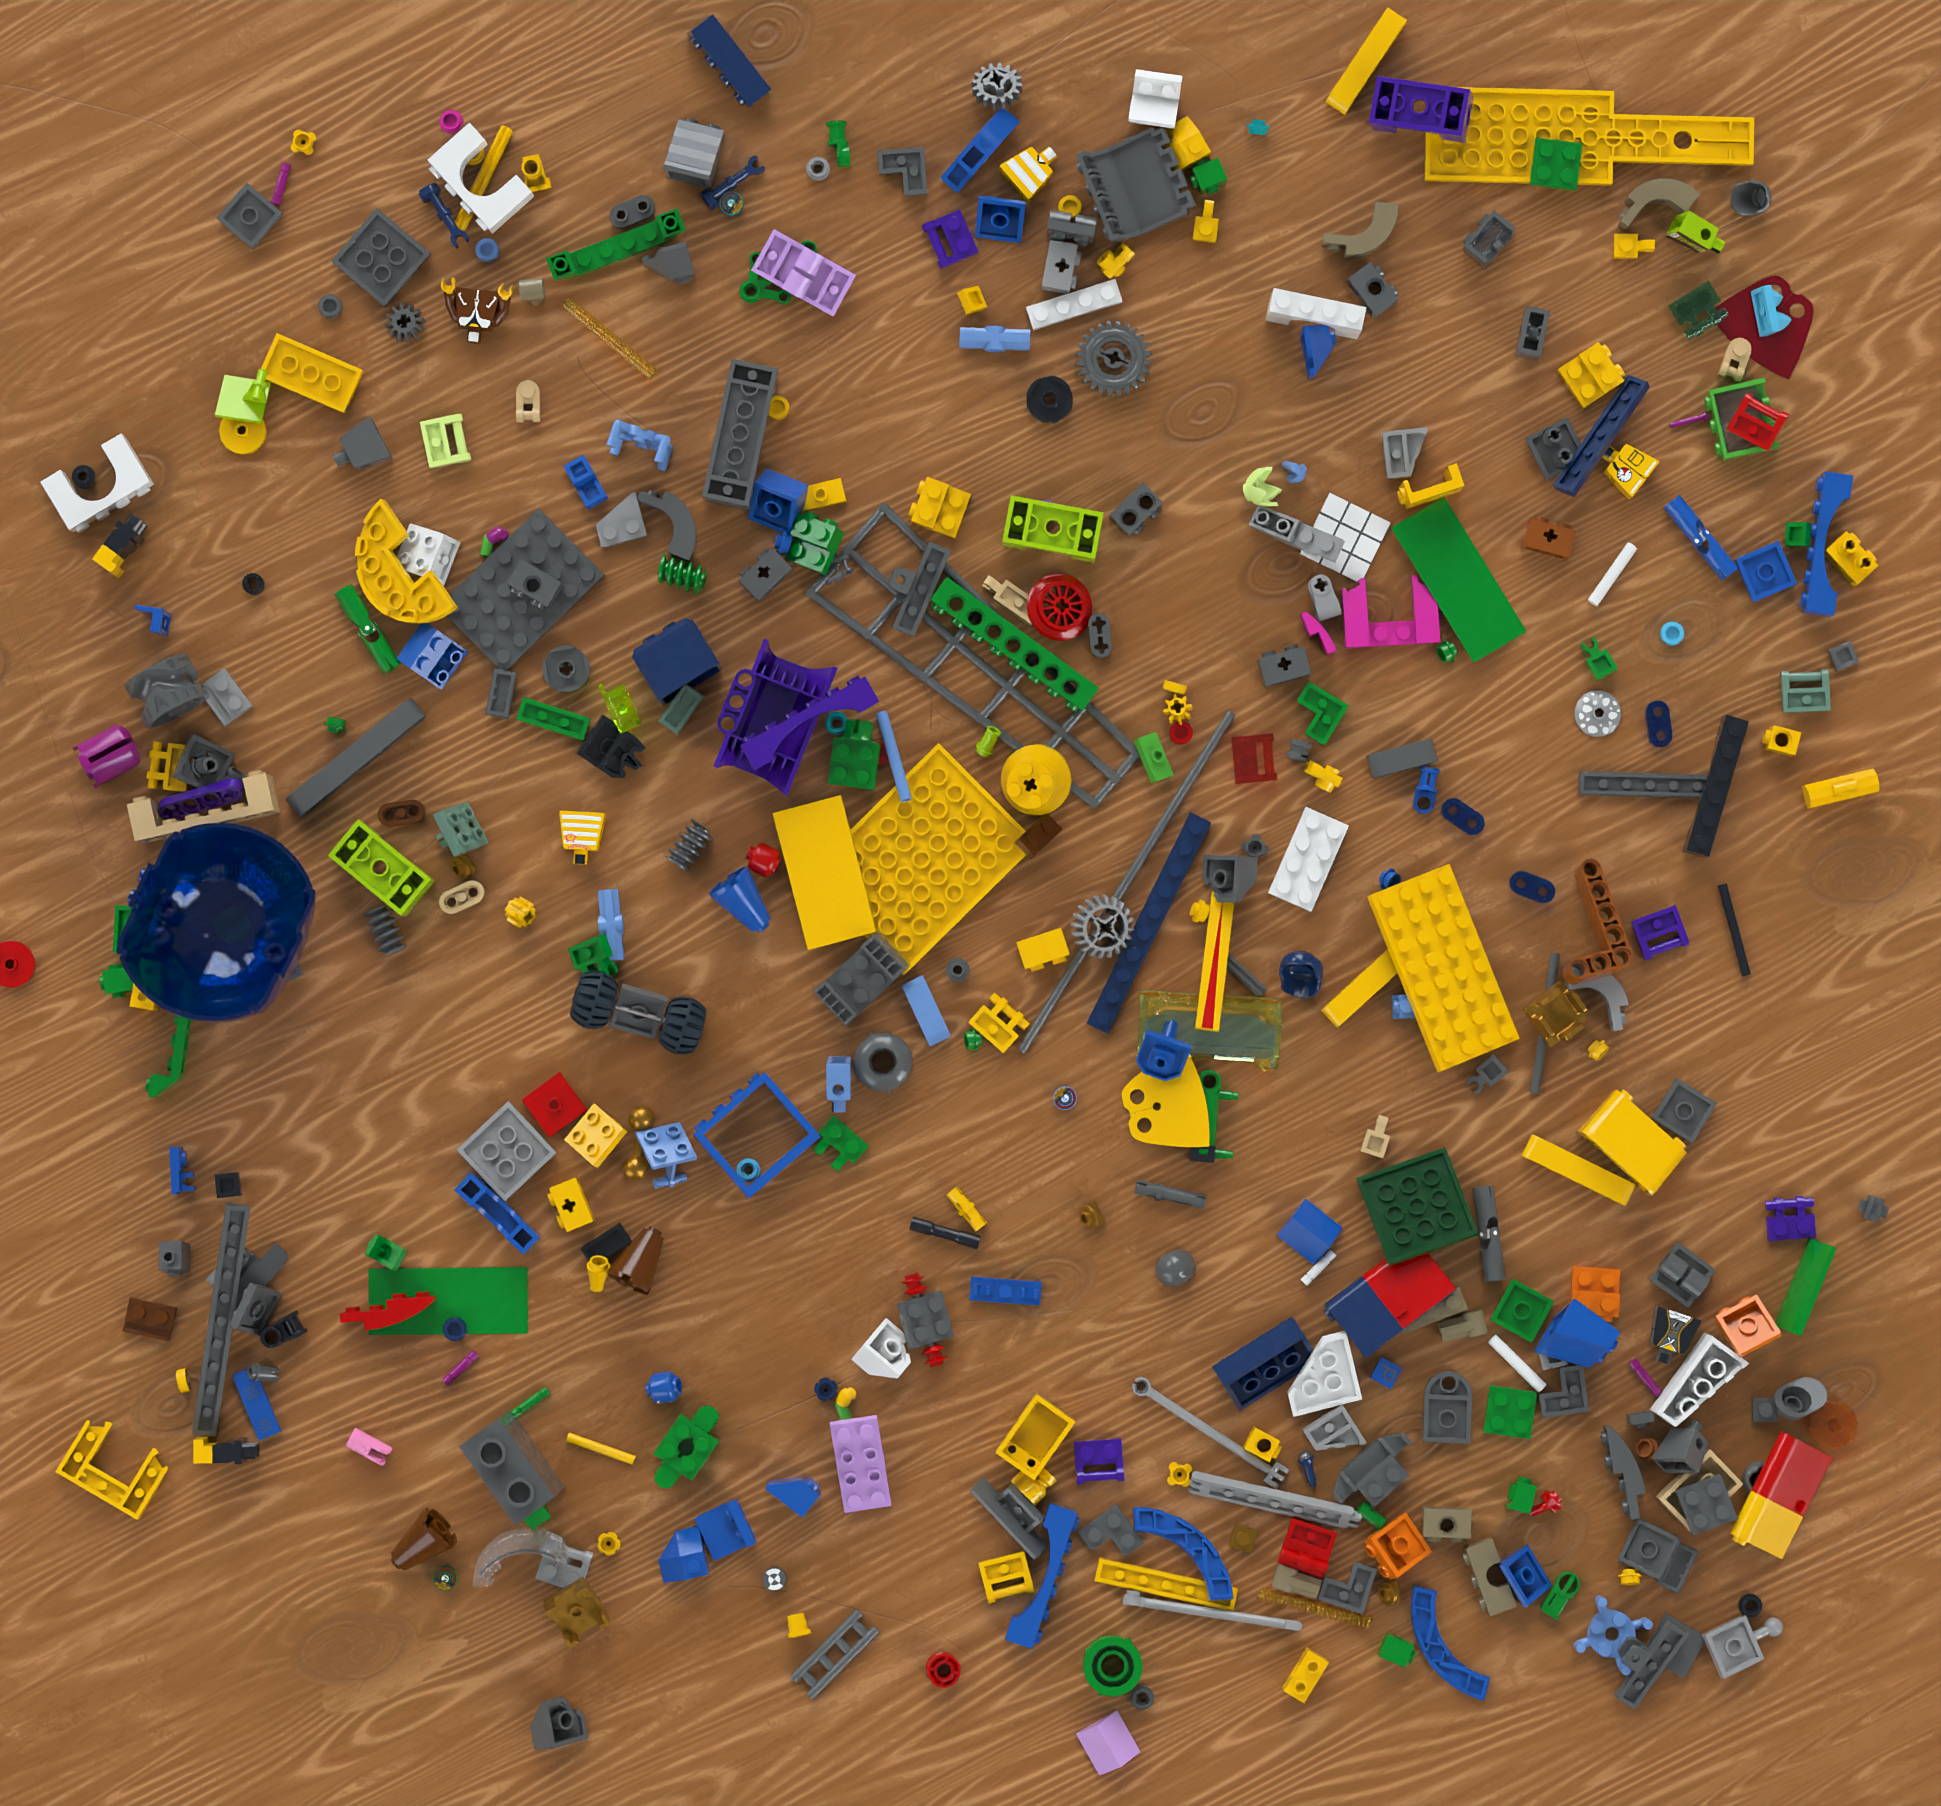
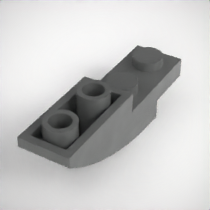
M1603 1425L1604 1431L1600 1432L1601 1442L1603 1446L1607 1447L1608 1455H1604L1606 1469H1610L1611 1473L1621 1474V1477H1617L1619 1490L1624 1492L1625 1500L1621 1501L1623 1514L1627 1515L1630 1520L1640 1519L1637 1495L1645 1494L1646 1491L1639 1467L1620 1435L1611 1426Z

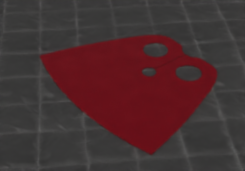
M1770 276L1734 294L1711 310L1709 315L1730 341L1736 338L1748 340L1751 345L1750 358L1768 370L1789 379L1799 360L1812 323L1813 304L1805 296L1793 293L1789 283L1780 276ZM1765 285H1778L1782 289L1783 299L1776 306V311L1787 315L1792 320L1784 329L1769 336L1760 337L1751 291ZM1795 303L1802 304L1805 309L1804 315L1800 318H1795L1790 314V307Z

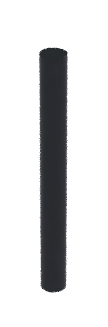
M1727 883L1718 885L1742 977L1751 975Z

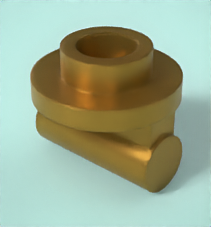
M467 853L456 856L451 860L452 872L462 879L478 871V868Z
M1096 1201L1080 1209V1221L1087 1228L1092 1229L1105 1223Z
M1391 1580L1380 1585L1378 1596L1384 1605L1401 1604L1399 1580Z

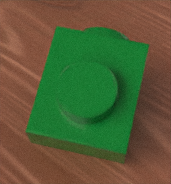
M375 1234L368 1243L365 1255L397 1272L407 1250L388 1238Z

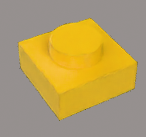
M979 286L966 288L957 293L966 314L982 311L987 308Z

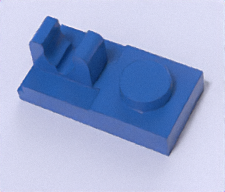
M169 1147L172 1195L181 1194L184 1191H194L196 1189L195 1186H188L184 1183V1180L188 1177H195L194 1172L183 1173L184 1165H187V1152L183 1151V1147Z

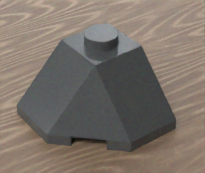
M686 242L663 247L657 250L653 258H651V255L642 258L644 267L672 283L677 282L678 285L691 282V278H695Z
M1204 855L1202 879L1206 885L1211 886L1215 892L1214 897L1218 902L1239 903L1256 882L1258 858L1240 855Z
M557 1697L540 1703L530 1725L534 1750L554 1749L588 1739L584 1714L579 1710L573 1709L565 1698Z

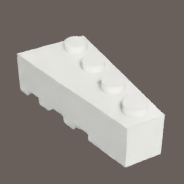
M1704 1333L1650 1410L1669 1424L1677 1427L1703 1401L1714 1395L1718 1388L1725 1382L1730 1381L1734 1377L1733 1375L1741 1368H1745L1749 1363L1743 1358H1739L1735 1352L1713 1336Z

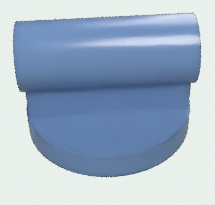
M1290 461L1282 463V468L1289 472L1286 478L1289 483H1298L1305 478L1307 470L1305 464L1298 465Z

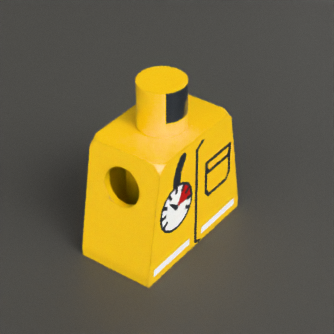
M1625 444L1619 452L1609 446L1602 456L1603 459L1610 463L1603 473L1628 500L1634 496L1659 463L1655 458L1628 444Z

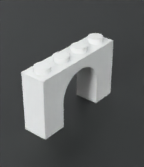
M469 122L428 159L431 165L429 170L437 179L442 177L447 184L444 187L453 197L457 194L463 200L460 202V205L468 214L473 212L478 217L475 221L483 231L489 229L493 234L527 204L534 195L517 175L497 192L488 196L474 195L464 187L463 171L465 166L488 145L485 139Z
M1274 288L1265 321L1289 325L1291 320L1311 321L1334 328L1335 335L1358 339L1362 331L1366 307Z
M119 434L101 445L116 472L115 486L105 498L97 501L82 499L66 473L62 470L41 481L42 486L66 526L73 533L85 531L90 527L89 523L96 519L98 521L105 519L110 515L109 511L116 507L118 509L125 507L130 503L129 499L136 495L138 497L145 495L150 491L149 487L154 485L123 434Z

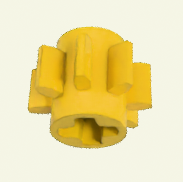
M1174 694V699L1171 701L1165 700L1168 709H1164L1163 712L1164 715H1170L1169 723L1175 720L1182 725V720L1185 718L1191 719L1187 711L1193 708L1192 704L1186 705V696L1180 699ZM1176 706H1180V713H1176Z

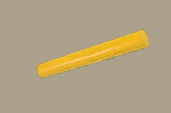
M569 1433L566 1442L632 1465L636 1458L635 1455Z

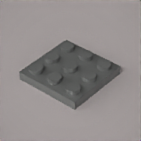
M376 208L331 262L386 308L431 254Z

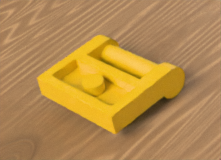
M1024 1551L978 1562L989 1604L996 1602V1599L1024 1592L1028 1594L1035 1592ZM1024 1577L1025 1583L997 1590L992 1589L991 1584Z

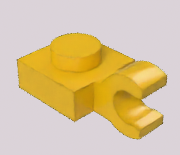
M1205 200L1203 216L1195 217L1193 241L1216 243L1219 219L1212 218L1214 201Z
M1614 234L1613 259H1637L1638 252H1654L1655 240L1638 241V234Z

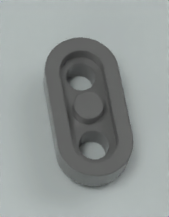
M637 196L614 206L610 211V220L616 228H628L651 218L655 213V204L649 196ZM641 203L647 204V208L645 210L639 209V205ZM619 212L626 214L624 219L617 218Z

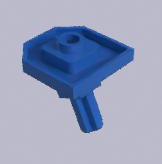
M1166 1020L1161 1034L1150 1030L1146 1031L1136 1057V1062L1143 1074L1164 1081L1181 1076L1192 1045L1175 1039L1178 1029V1023L1175 1020Z

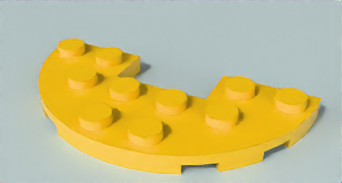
M380 499L364 519L363 523L365 525L361 536L357 537L355 556H357L358 565L356 573L364 594L371 604L384 615L406 623H429L451 614L458 607L436 574L429 570L414 583L393 552L398 545L409 537V534L386 500Z

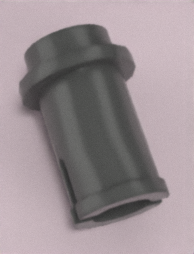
M254 1363L248 1367L247 1376L253 1382L258 1380L277 1382L279 1375H274V1373L280 1372L276 1366H260L259 1363Z

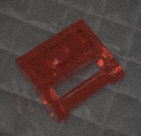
M1273 733L1231 737L1235 784L1278 780L1277 773L1274 770ZM1263 742L1265 774L1262 775L1258 774L1256 743Z

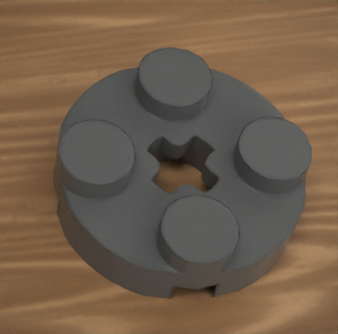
M570 645L558 646L544 660L543 675L546 682L553 689L563 693L575 692L587 683L590 675V663L588 658L579 649ZM563 663L573 666L570 675L566 676L564 672H560V668L564 667Z

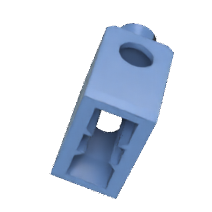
M828 1056L826 1063L827 1100H832V1112H846V1100L851 1099L852 1056ZM835 1085H842L843 1089L838 1090L835 1088Z

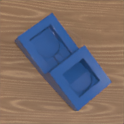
M584 455L564 465L567 474L588 510L609 499Z

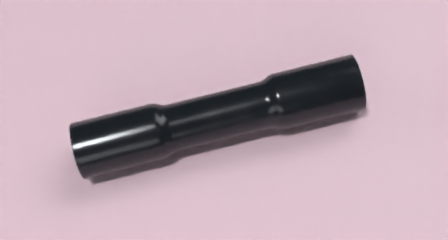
M914 1216L909 1230L947 1239L973 1249L978 1248L981 1236L937 1225L931 1221Z

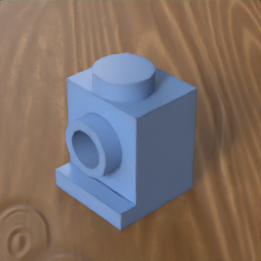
M1406 994L1391 996L1393 1019L1415 1018Z

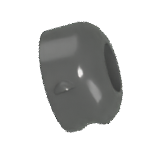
M873 1031L870 1032L869 1037L864 1039L857 1047L854 1055V1069L857 1077L865 1086L875 1091H886V1093L892 1094V1090L905 1083L912 1070V1052L908 1045L901 1038L890 1033L874 1034ZM883 1050L890 1052L895 1060L893 1069L885 1074L878 1073L872 1066V1058L875 1053Z

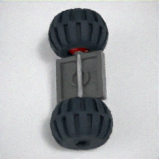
M588 971L581 975L570 1010L571 1018L578 1025L587 1029L603 1028L608 1023L612 1010H614L609 1027L655 1039L659 1024H661L659 1043L666 1050L681 1055L695 1051L706 1018V1008L699 1001L691 997H675L669 1001L665 1014H663L668 996L622 984L616 1001L618 984L610 975L601 971Z

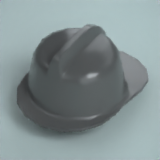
M1803 1377L1781 1386L1774 1395V1401L1778 1409L1777 1415L1792 1421L1800 1420L1804 1416L1819 1410L1827 1400V1391L1820 1381L1808 1377Z

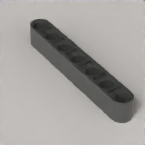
M412 698L407 699L286 798V801L296 814L303 818L423 721L426 717L425 713Z

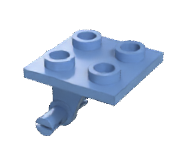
M680 1122L636 1132L635 1136L652 1170L665 1167V1177L653 1179L655 1189L664 1186L670 1188L674 1187L677 1183L687 1181L685 1172L675 1174L676 1164L696 1160L697 1156Z

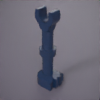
M757 156L751 157L744 169L732 177L730 175L726 177L725 182L712 191L705 189L700 192L703 201L711 211L720 206L716 198L730 189L734 190L737 188V184L747 177L760 175L764 172V166L758 169L752 166L758 160Z
M432 183L419 190L420 193L418 194L424 203L432 201L438 211V218L444 221L451 233L450 240L456 249L459 248L456 242L458 237H464L466 242H469L468 235L465 231L459 230L451 217V210L445 207L439 197L441 189L438 184Z

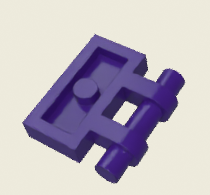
M1796 1196L1795 1199L1784 1200L1780 1197L1774 1198L1772 1201H1765V1209L1775 1211V1217H1766L1768 1241L1815 1238L1814 1214H1805L1804 1210L1805 1207L1814 1206L1813 1197L1804 1198L1803 1196ZM1796 1208V1215L1784 1216V1209Z

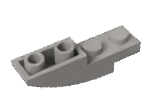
M1257 506L1249 523L1250 527L1272 538L1334 563L1345 543L1339 537L1301 523L1295 518L1265 506Z

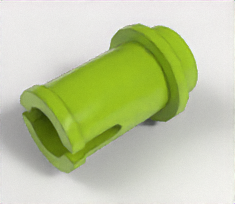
M988 726L982 740L976 744V752L983 757L993 754V747L1001 735V731L994 726Z

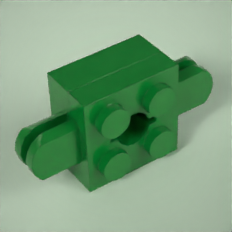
M710 1405L700 1407L692 1419L681 1413L653 1453L663 1460L654 1475L655 1482L659 1487H672L681 1474L690 1480L694 1479L721 1440L711 1433L719 1420V1413L715 1407Z

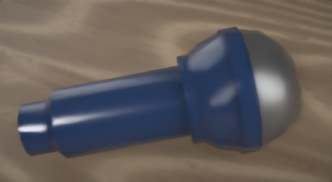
M1302 1451L1298 1454L1297 1460L1304 1468L1310 1487L1316 1486V1476L1312 1466L1314 1456L1310 1451Z

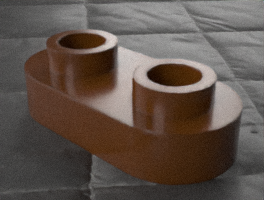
M417 800L386 803L379 808L378 819L387 827L415 824L424 819L426 810L424 805ZM414 807L417 808L418 814L411 816L410 810ZM389 811L395 813L394 818L391 820L387 818Z

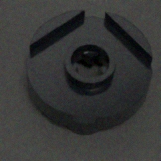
M1048 376L1039 378L1031 384L1027 391V408L1030 414L1042 423H1058L1071 411L1073 405L1071 389L1059 377ZM1053 394L1056 403L1049 406L1045 405L1043 397Z

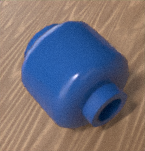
M671 1371L654 1373L650 1377L649 1383H646V1394L657 1404L674 1402L682 1394V1381L679 1376H676Z

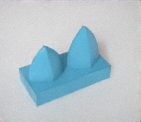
M1765 285L1751 291L1760 337L1774 334L1789 325L1792 319L1783 313L1776 312V306L1783 299L1779 292L1773 290L1771 285Z

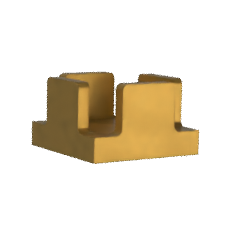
M1557 981L1522 1008L1548 1047H1552L1560 1040H1569L1585 1027L1583 1022L1587 1020L1584 1015L1587 1008L1577 993L1567 990L1562 981Z

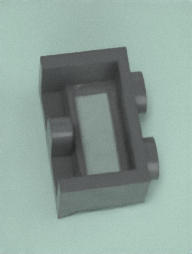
M1493 211L1490 215L1485 214L1478 223L1480 227L1475 233L1471 231L1463 241L1465 244L1463 251L1477 261L1484 269L1489 266L1515 235L1516 227L1496 211Z

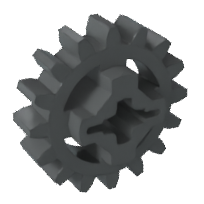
M990 63L988 69L980 68L981 74L975 72L974 79L972 80V95L976 97L977 103L983 101L984 108L992 105L993 110H995L1000 105L1002 109H1005V104L1008 103L1013 106V99H1020L1022 78L1018 76L1016 69L1011 71L1010 65L1003 68L1001 63H998L997 67Z

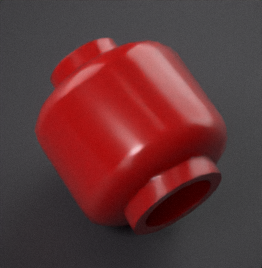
M759 843L756 848L751 846L745 858L749 860L748 869L763 877H768L770 874L774 875L782 861V858L779 857L780 852L765 843Z

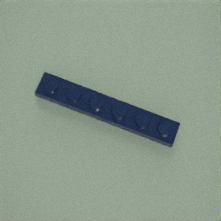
M1631 375L1626 377L1574 453L1572 460L1567 463L1554 482L1555 490L1572 497L1576 496L1650 388L1647 381Z

